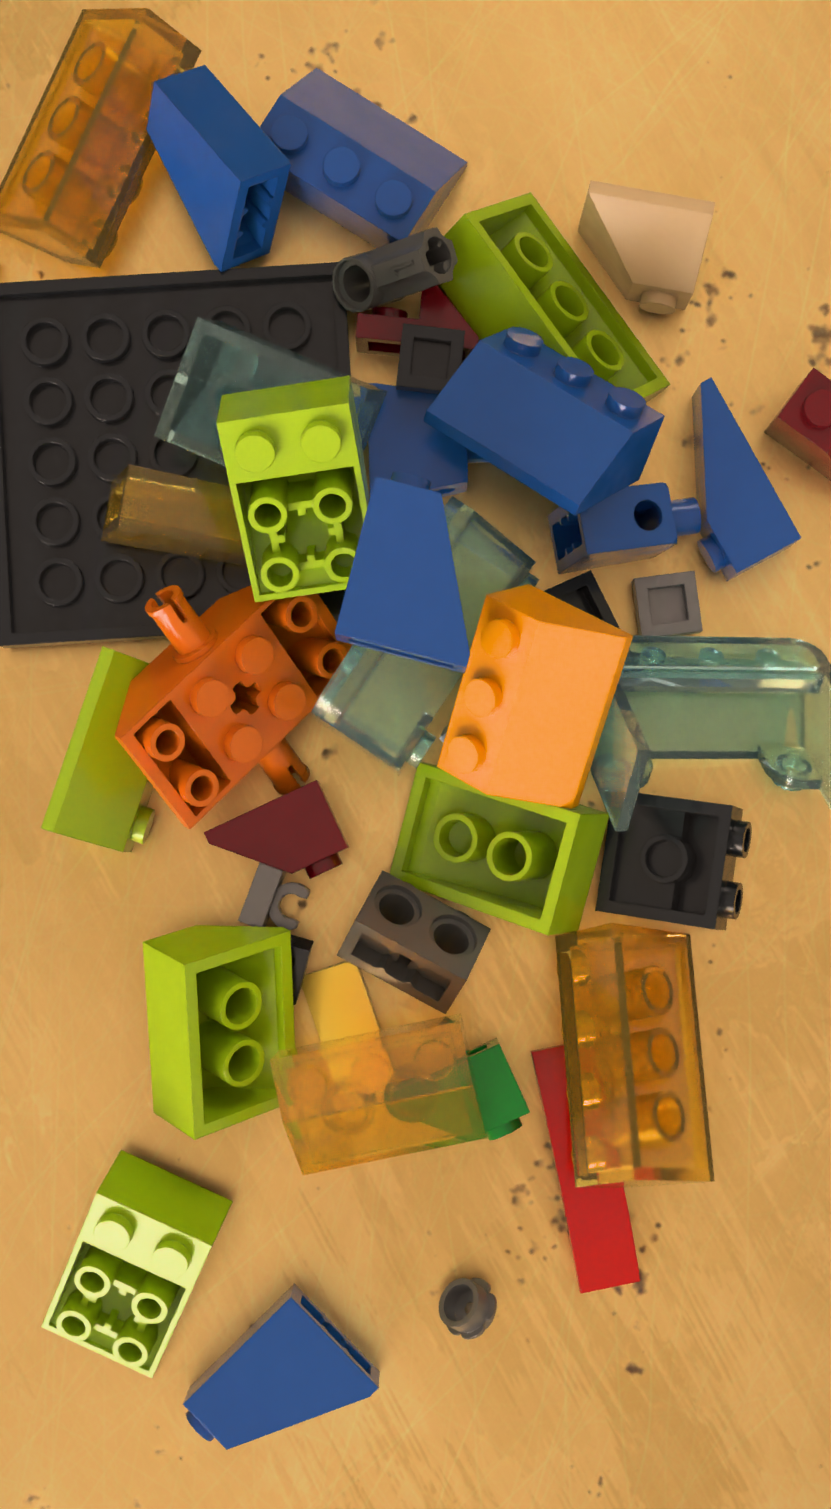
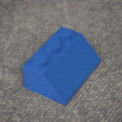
M315 68L283 92L260 125L265 134L291 162L285 191L376 248L426 230L467 167V161L318 68Z
M513 326L479 340L426 410L423 421L576 516L640 479L665 416L647 406L645 399L637 392L623 387H615L595 375L593 368L586 362L573 357H565L543 344V339L537 333L526 328Z

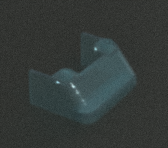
M452 496L444 506L470 651L486 594L526 584L535 587L540 579L531 574L536 563L531 557L479 513ZM353 645L324 688L311 713L319 724L397 775H400L406 766V762L417 768L437 737L428 732L427 729L463 673Z
M633 635L590 768L615 832L628 831L639 790L650 780L653 769L651 759H758L765 773L777 786L789 791L819 789L831 810V664L825 654L816 646L794 638Z

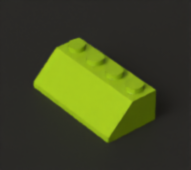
M531 192L465 213L444 235L446 239L452 240L458 262L454 266L453 280L438 285V287L452 301L465 321L477 334L479 340L513 326L529 329L541 336L543 344L565 357H573L586 362L593 368L595 375L615 387H623L637 392L645 399L646 403L670 385L669 381Z

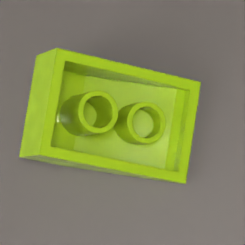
M418 762L390 874L413 885L418 890L548 936L576 932L579 930L610 814L581 804L569 809L486 795L438 768L437 765Z

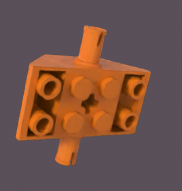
M171 585L159 590L155 595L163 605L159 606L154 599L150 598L145 605V611L153 618L171 644L131 680L115 732V738L183 826L188 829L194 827L257 764L263 769L279 794L285 795L300 788V784L292 774L296 773L300 780L306 783L310 776V770L300 760L285 736L362 662L352 644L337 641L334 634L337 622L318 594L255 603L250 585L219 598L199 617L178 585Z

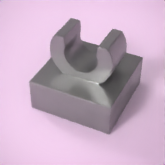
M260 862L238 921L250 926L266 927L270 917L278 927H284L288 930L296 929L299 921L285 916L281 912L280 902L287 894H295L298 897L307 899L310 891L304 885L296 882L282 885L286 872Z

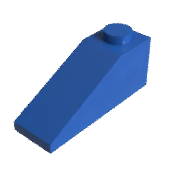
M711 377L700 383L692 396L696 499L701 512L700 534L702 536V539L697 541V545L710 570L714 573L721 570L726 581H729L791 547L801 539V536Z

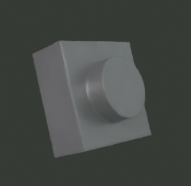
M695 571L634 578L631 581L639 641L698 634L703 631Z

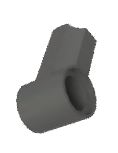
M436 227L371 251L345 257L336 264L333 270L332 285L336 298L345 309L351 312H363L452 281L454 266L458 262L453 242L446 239Z

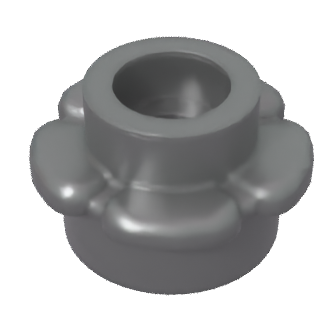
M459 1278L451 1282L443 1291L439 1301V1315L453 1335L461 1334L464 1339H475L482 1335L485 1329L492 1323L497 1309V1300L495 1295L490 1293L491 1287L485 1280L480 1278H472L470 1280Z

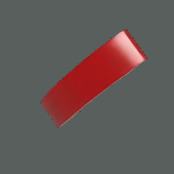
M590 1039L531 1051L542 1110L545 1114L580 1294L640 1282L627 1200L592 1042Z

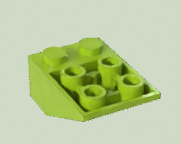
M350 375L222 395L216 425L255 603L345 590L370 499Z
M121 1150L96 1192L41 1327L153 1378L233 1201Z

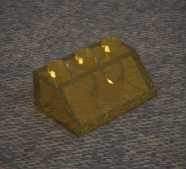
M461 1013L279 1050L270 1059L282 1122L302 1175L487 1138Z

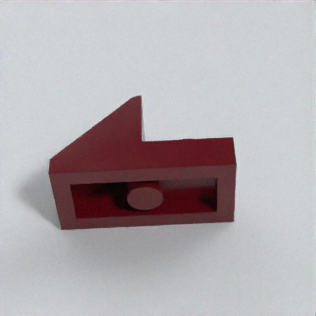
M438 286L422 291L419 319L408 318L406 311L392 307H376L372 309V314L358 313L355 338L357 352L400 356L403 323L465 330L461 363H463L479 341L477 334Z

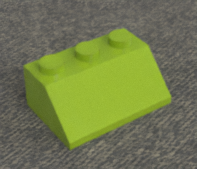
M102 646L41 829L120 852H132L135 842L145 843L155 815V809L147 807L153 786L115 738V732L131 680L150 663Z
M195 925L143 941L154 1113L196 1140L297 1101L291 931L284 927Z

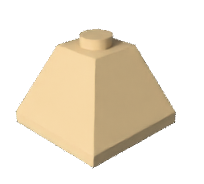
M591 180L579 222L578 233L626 300L640 302L639 307L647 312L672 314L675 312V309L685 310L694 293L715 202Z

